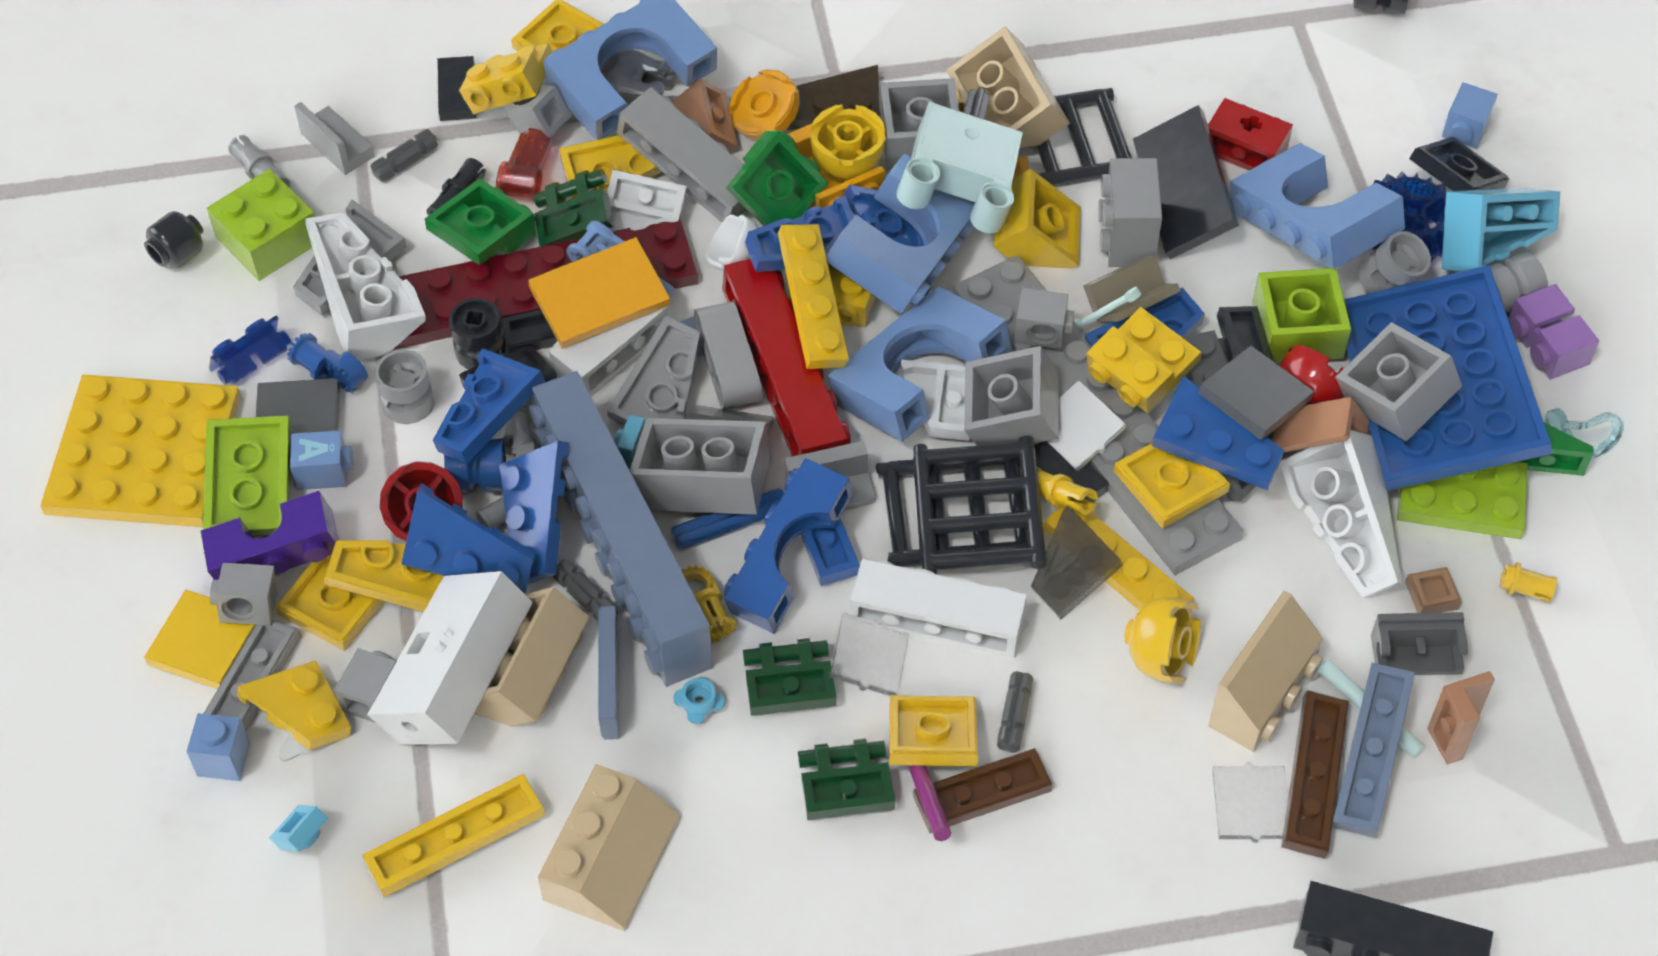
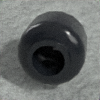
M171 211L147 228V241L144 242V247L149 256L159 266L164 267L167 265L171 268H178L201 252L203 247L201 234L204 231L194 216L190 214L185 216L180 212Z

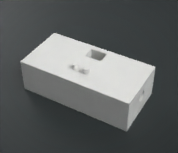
M502 571L444 576L367 715L400 745L458 744L533 602Z

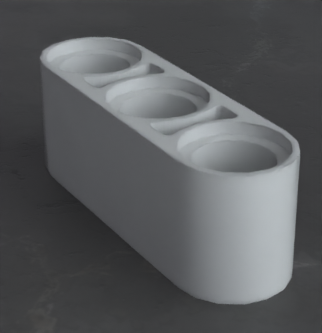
M734 301L694 309L695 327L697 331L702 333L700 343L720 407L726 409L762 401L760 378Z

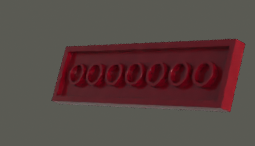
M680 217L678 222H660L652 224L645 229L634 231L626 228L612 231L614 235L623 241L637 237L658 277L673 286L674 289L698 284V273ZM579 240L493 256L481 265L474 261L399 276L402 281L407 279L414 287L425 313V322L399 343L395 349L452 337L449 315L453 307L469 298H483L491 301L497 306L501 318L540 310L541 308L529 288V279L572 263L566 250L570 244L577 243Z

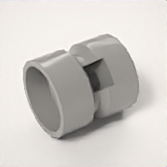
M1398 231L1388 237L1361 262L1358 271L1360 283L1368 293L1414 283L1430 267L1431 256L1429 249L1415 234L1407 231Z
M1522 252L1505 259L1504 265L1495 263L1490 266L1506 314L1511 312L1515 299L1548 287L1546 272L1542 264L1529 252Z
M401 349L384 355L377 362L375 377L385 414L389 419L401 424L417 423L426 418L434 406V397L426 361L420 354L411 350Z

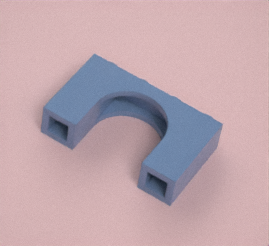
M641 0L639 4L626 12L615 14L609 22L599 28L585 32L572 44L565 48L556 49L544 60L546 82L548 85L556 86L567 107L595 140L603 139L617 130L620 112L627 107L624 99L601 73L604 64L614 55L627 50L652 52L660 56L687 87L699 78L702 79L717 69V47L676 0Z
M1302 143L1291 147L1230 181L1231 201L1237 216L1244 218L1263 231L1272 234L1333 270L1385 241L1392 234L1405 229L1403 196L1378 183H1374L1355 195L1333 205L1321 207L1298 205L1328 188L1325 155Z
M905 153L888 173L874 198L908 221L920 234L924 246L914 247L898 243L858 215H855L838 236L826 256L827 263L900 314L903 313L910 302L915 305L919 304L930 288L925 281L928 280L932 284L935 282L946 266L941 261L942 258L949 263L962 244L956 239L959 238L965 241L973 230L974 226L970 221V214L975 204L973 201L935 189L929 204L925 208L916 210L904 206L897 198V189L905 168L911 160V157Z
M937 286L921 299L918 305L911 307L852 355L845 368H836L828 375L837 405L903 442L930 419L923 389L894 374L901 366L902 359L910 360L929 353H945L968 362L1009 353L1012 347L1007 322L1005 319Z

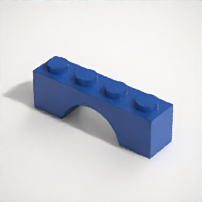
M807 458L804 459L799 469L795 468L789 474L785 483V494L779 504L774 503L768 510L763 532L759 539L754 538L749 543L744 555V565L738 574L734 573L731 575L724 588V600L731 614L773 634L794 599L789 584L780 574L781 558L786 547L794 538L808 530L834 528L853 496V490L848 477Z

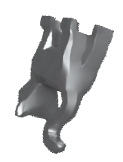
M627 50L614 55L604 64L601 73H606L604 77L624 99L626 106L630 105L650 87L660 95H663L664 90L672 89L677 79V74L664 60H655L640 50Z

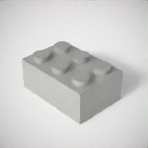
M646 418L630 473L651 511L757 514L772 458L766 422Z

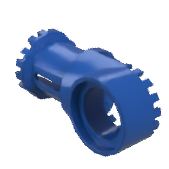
M311 333L300 334V339L296 337V343H291L293 348H289V353H287L289 362L293 365L303 366L310 372L312 379L338 378L340 387L342 389L347 387L345 391L349 393L353 392L368 378L366 369L356 357L349 352H343L340 355L334 350H326L317 343L316 337Z

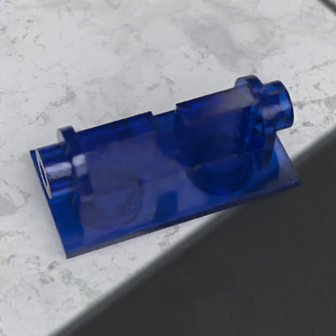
M277 315L268 321L261 318L248 326L245 330L246 334L234 342L231 339H227L216 346L211 352L213 355L210 357L209 370L212 372L220 367L217 375L224 385L230 382L236 384L257 370L258 367L250 356L256 354L262 364L265 365L286 352L287 346L292 343L291 339L284 330L279 333L276 331L279 320Z

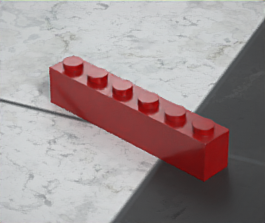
M751 259L724 265L723 293L727 302L734 301L760 382L791 456L850 444L851 435L849 427L845 421H840L837 415L836 398L831 389L827 390L824 385L823 369L806 368L792 298L787 299L785 295V285L781 271L755 272Z

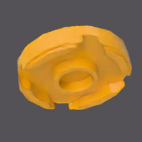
M765 69L759 71L760 75L754 78L747 77L740 83L732 95L729 104L732 124L740 134L750 140L757 141L765 131H785L797 115L800 106L799 91L794 82L779 70Z

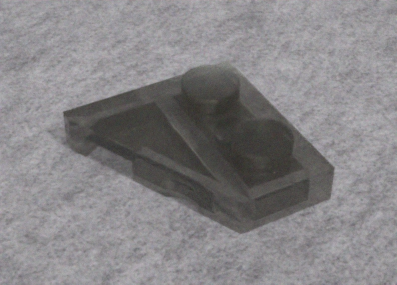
M1067 506L1062 511L1046 549V566L1037 570L1031 588L1047 607L1062 620L1119 570L1123 563L1096 533Z

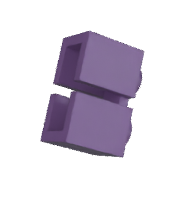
M1556 284L1515 299L1508 319L1514 337L1520 339L1526 348L1530 347L1532 361L1544 371L1550 380L1590 365L1600 341L1580 315L1565 321L1561 320L1574 314L1575 308Z

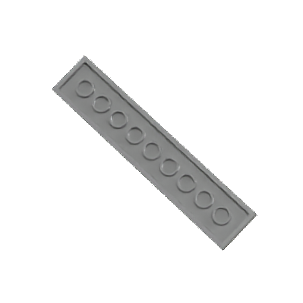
M1013 256L953 285V294L1006 320L1012 347L1010 352L1036 347L1035 345L1014 343L1021 288L1047 290L1019 256ZM1074 323L1072 333L1063 334L1061 349L1042 347L1058 369V399L1077 381H1080L1126 424L1127 428L1106 446V451L1098 453L1088 463L1109 482V494L1174 576L1242 540L1244 530L1218 498L1162 529L1114 473L1116 462L1153 442V437L1159 426L1140 407H1131L1126 404L1118 395L1117 390L1107 382L1101 384L1090 375L1087 369L1086 353L1091 349V346Z

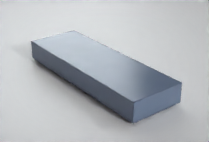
M600 606V609H598V719L601 737L604 740L619 739V628L615 606Z

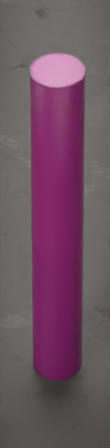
M907 765L935 840L945 841L949 839L952 833L927 766Z

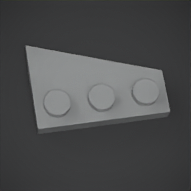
M354 200L350 201L345 209L346 215L370 240V246L381 258L386 257L390 261L406 248L405 238ZM314 255L293 288L295 295L323 316L330 310Z
M666 315L608 407V417L623 425L626 424L629 415L642 417L645 420L646 418L684 419L701 341L700 331Z

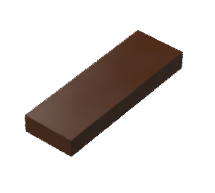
M1035 748L933 782L949 827L1052 791V782ZM913 789L914 800L930 834L932 830L917 790Z

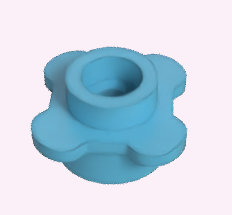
M706 677L693 678L687 681L683 688L677 690L674 694L675 705L683 707L687 712L688 721L694 724L702 723L706 715L713 711L722 710L725 705L724 696L716 694L714 685ZM697 698L703 699L701 703H697L695 700Z

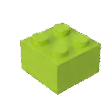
M270 169L206 207L215 237L258 281L312 248L305 219L315 217L314 212Z
M1321 268L1258 273L1252 304L1258 307L1273 362L1281 363L1290 347L1293 348L1294 345L1311 348L1330 359H1343L1351 327L1337 269Z

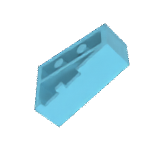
M1506 188L1446 192L1442 269L1462 272L1483 267L1494 260H1504L1510 256L1512 250L1520 246L1527 247L1558 230L1560 191L1534 188Z

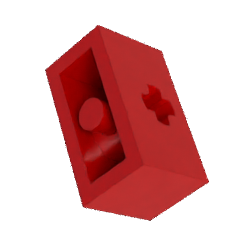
M1224 98L1208 126L1218 159L1246 170H1251L1288 150L1293 124Z

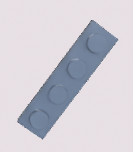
M1371 663L1332 827L1377 838L1415 672Z

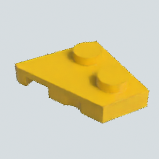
M316 660L238 686L237 696L242 703L247 705L251 702L267 713V720L279 729L290 732L293 739L308 750L350 737L351 725Z

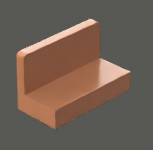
M699 78L673 101L675 108L687 118L698 122L706 134L716 142L724 144L730 153L738 147L725 91Z
M1352 397L1305 405L1274 430L1272 441L1284 449V452L1344 442L1349 439L1350 430L1367 434L1369 420Z
M1490 671L1443 687L1427 729L1447 765L1463 760L1481 718L1480 713L1495 681Z

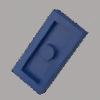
M839 518L834 528H816L800 534L820 586L857 576L860 564L841 518Z

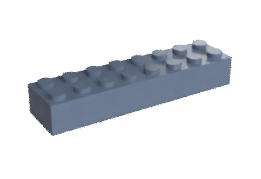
M578 371L532 387L534 404L529 406V410L537 427L533 429L536 443L539 448L556 441L569 443L568 458H562L560 480H566L565 486L567 489L564 491L566 503L571 513L579 512L582 518L579 521L580 530L586 543L591 544L594 542L598 550L595 553V559L602 575L610 574L614 582L611 585V591L619 608L626 606L630 614L627 622L635 641L642 639L647 648L643 653L650 672L653 675L659 673L665 686L668 687L712 669L709 623Z

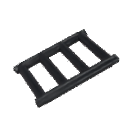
M1112 88L1054 96L1070 123L1067 127L1081 166L1060 170L1050 139H1048L1041 145L1036 146L1045 171L1037 173L1053 186L1100 179L1102 174H1108L1110 162L1096 164L1076 107L1097 104L1116 159L1132 158L1112 104L1114 100Z
M1022 436L1019 438V442L938 449H928L925 444H917L913 447L920 563L922 569L937 574V570L1031 563V567L1035 569H1041L1046 566V549L1033 437ZM1020 459V477L931 483L930 465ZM1023 493L1025 511L934 518L933 500ZM1027 528V547L936 553V534Z
M913 459L877 463L875 469L878 478L883 477L892 552L888 553L887 561L899 567L921 566L920 549L909 550L899 480L901 476H914ZM1020 459L930 465L931 483H941L939 473L964 472L965 481L981 480L980 470L1004 468L1005 478L1020 477ZM1023 493L1008 494L1010 511H1025ZM984 496L967 497L970 515L986 514ZM943 499L933 500L934 518L946 517ZM1027 528L1013 529L1015 541L991 543L989 531L973 532L974 545L950 546L948 534H936V553L1027 547Z

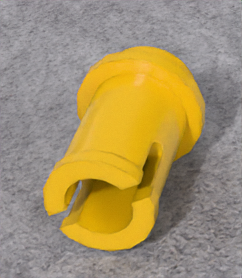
M1516 562L1514 565H1505L1499 587L1506 589L1508 595L1516 592L1550 603L1556 590L1557 577L1521 568V563Z

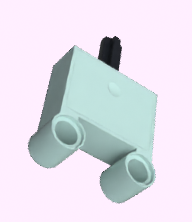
M978 87L977 90H969L963 113L928 102L918 128L911 160L905 168L897 189V198L904 206L916 210L923 209L929 204L935 189L973 201L975 204L970 214V221L973 226L985 233H996L1001 230L1014 202L1011 185L1023 132L985 120L990 96L985 93L984 88Z

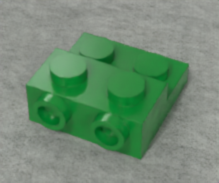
M781 130L765 131L742 158L745 162L743 167L725 187L763 226L783 218L793 220L801 217L816 199L815 194L822 192L828 184L820 174L821 169L818 164L808 157H803L795 148L796 142L794 139Z
M480 178L424 218L426 230L478 265L484 263L500 250L510 254L536 236L534 213L527 206L520 205L506 196L500 188L493 187Z

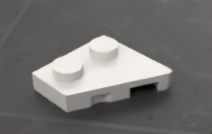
M612 170L607 193L609 195L614 227L609 229L616 231L630 228L635 231L645 229L652 224L660 222H678L687 186Z
M902 359V378L922 388L924 391L930 419L924 423L929 437L969 441L970 437L964 431L966 366Z

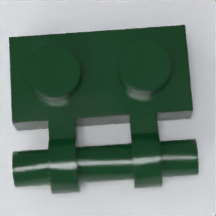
M603 169L591 173L588 170L575 174V179L562 184L554 182L546 185L544 191L533 195L534 202L538 208L547 206L546 209L534 213L540 247L580 240L587 232V225L591 221H598L608 228L614 227L609 195L602 188L596 189L597 186L607 183V176ZM576 194L578 195V197L566 201V198Z
M810 638L797 639V644L772 646V642L759 643V648L742 650L744 666L761 665L759 669L745 670L751 716L836 706L831 660L813 662L814 658L829 657L827 640L811 642ZM799 660V664L775 667V663Z
M866 738L855 739L851 745L828 747V744L824 743L814 745V749L797 751L799 768L817 767V771L801 773L807 820L895 809V797L889 762L871 764L870 761L871 759L886 758L884 740L867 742ZM856 763V766L838 769H832L831 767L832 764Z

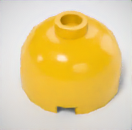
M835 105L822 111L814 119L810 135L814 160L825 173L834 178L844 180L852 179L874 169L881 161L886 144L884 122L875 112L859 105L855 106V110L843 109V105Z
M1163 597L1148 602L1139 610L1135 619L1129 620L1126 625L1124 639L1125 643L1129 644L1130 655L1135 666L1141 672L1155 680L1179 685L1186 680L1187 677L1181 676L1180 672L1185 661L1193 667L1200 644L1201 620L1193 618L1192 609L1199 610L1197 603L1177 597Z

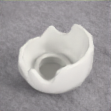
M735 215L727 216L711 239L707 250V261L724 270V265L751 259L745 240L749 231L758 228L756 222L744 215L739 217Z

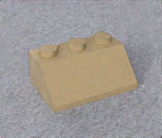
M1006 26L946 70L949 77L954 78L956 90L964 104L966 103L969 90H977L978 87L985 89V93L990 96L985 120L1023 132L1020 148L1041 145L1070 124L1025 45Z
M554 587L525 594L533 603L474 714L512 727L536 722L547 710V699L554 686L563 678L566 672L565 664L571 652L582 641V631L589 619L585 612Z
M1286 591L1282 592L1218 685L1208 726L1252 752L1255 751L1262 739L1268 742L1272 739L1281 723L1278 715L1283 708L1288 710L1293 708L1303 689L1299 684L1304 677L1312 679L1323 661V657L1318 654L1323 637L1292 594Z
M595 764L538 875L543 901L625 932L680 819L679 813L636 778Z

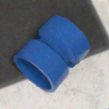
M503 438L491 439L468 464L444 455V468L456 479L462 494L472 493L476 485H479L482 490L488 492L503 491L499 467L500 464L507 462Z

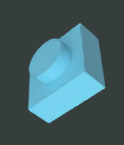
M629 415L624 429H618L614 437V442L629 471L645 423V418Z
M297 805L269 839L280 850L300 852L310 847L321 834L319 829L327 821L328 817L317 806Z

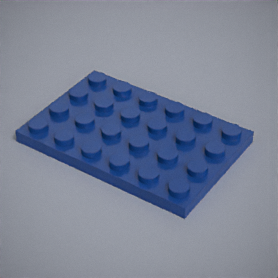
M1489 265L1344 299L1351 327L1346 348L1349 363L1392 322L1451 355L1462 387L1407 442L1368 419V429L1373 438L1386 491L1552 454L1551 442Z

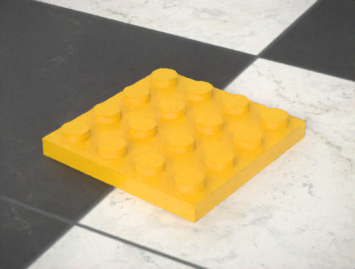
M82 374L40 507L44 515L203 527L207 420L235 418L241 397L238 386Z

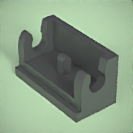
M1463 612L1378 614L1371 633L1375 663L1415 672V675L1462 674L1464 671L1462 655H1468Z

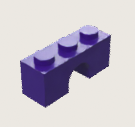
M320 491L281 503L282 520L280 526L273 534L262 539H255L240 517L201 530L207 572L214 580H219L223 563L271 565L274 566L276 576L294 567L309 562H319L332 555L335 543L339 538L333 511Z

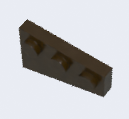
M878 65L797 85L800 106L795 119L786 130H798L812 124L822 111L835 105H843V109L855 110L856 105L864 106L880 117Z

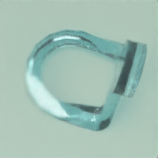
M1560 408L1549 410L1545 415V422L1571 436L1573 434L1570 429L1581 430L1594 427L1603 422H1612V430L1607 439L1599 445L1593 446L1594 454L1591 459L1609 452L1618 443L1624 430L1622 419L1611 412L1601 413L1587 421H1568L1566 414Z

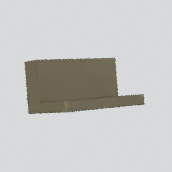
M1146 255L1083 285L1093 312L1120 298L1133 287H1137L1141 292V296L1135 301L1127 302L1096 319V321L1100 322L1121 321L1133 315L1140 307L1145 309L1180 292V287L1178 283L1164 282L1155 255Z

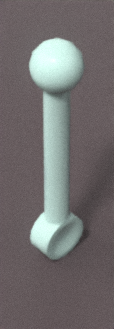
M1133 287L1120 298L1082 319H1073V323L1082 332L1089 323L1127 302L1135 301L1141 296V292L1137 287Z

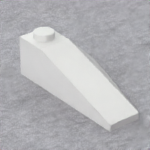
M344 212L306 218L307 231L343 351L349 352L358 360L388 354L425 322V313L414 287L407 279L402 281L393 271V264L386 257L381 258L370 246V240Z
M1350 430V436L1347 441L1310 447L1282 460L1280 466L1291 500L1299 510L1304 511L1314 525L1312 528L1320 539H1324L1336 556L1335 561L1361 597H1371L1402 583L1388 494L1372 435Z

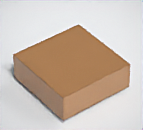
M1447 567L1407 575L1405 584L1417 613H1442L1460 608L1462 601Z

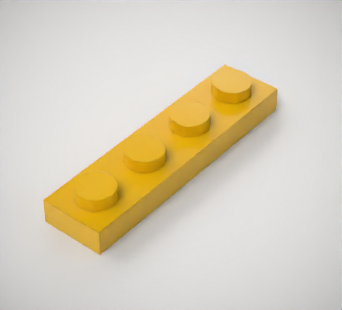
M819 224L781 225L778 231V238L806 368H845L849 357Z
M1063 506L1044 520L1043 530L1138 610L1148 602L1163 597L1195 600L1194 597L1092 512L1088 515H1083L1076 510Z
M521 774L362 854L383 898L545 816L544 809L525 775Z

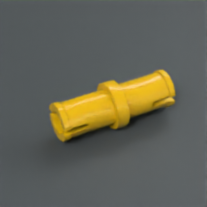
M1037 468L1040 496L1046 498L1050 505L1059 508L1066 506L1083 515H1088L1094 511L1097 503L1086 500L1085 496L1098 500L1095 490L1073 483V480L1066 475H1052Z

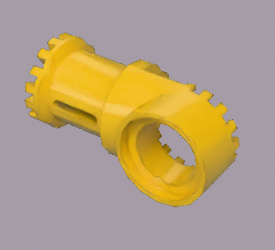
M691 565L687 566V569L683 568L681 571L687 582L690 580H700L706 585V589L695 593L694 596L709 623L711 644H714L715 640L717 643L720 642V637L723 640L727 639L725 635L730 636V632H735L737 623L733 617H728L721 603L723 596L709 570H705L703 566L699 568L698 565H694V567H691Z

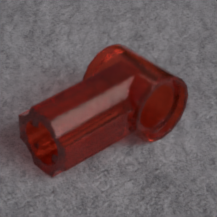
M529 128L528 131L522 132L509 161H503L499 166L496 187L500 188L507 196L534 201L533 195L541 190L542 170L552 149L551 138L538 129Z

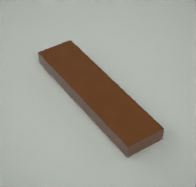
M1307 690L1303 696L1281 844L1282 848L1323 859L1329 853L1349 705L1347 700Z

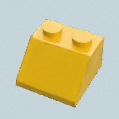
M1032 169L1013 178L1011 190L1014 194V202L1001 230L994 233L993 247L1008 258L1019 256L1026 266L1069 269L1079 266L1081 207Z

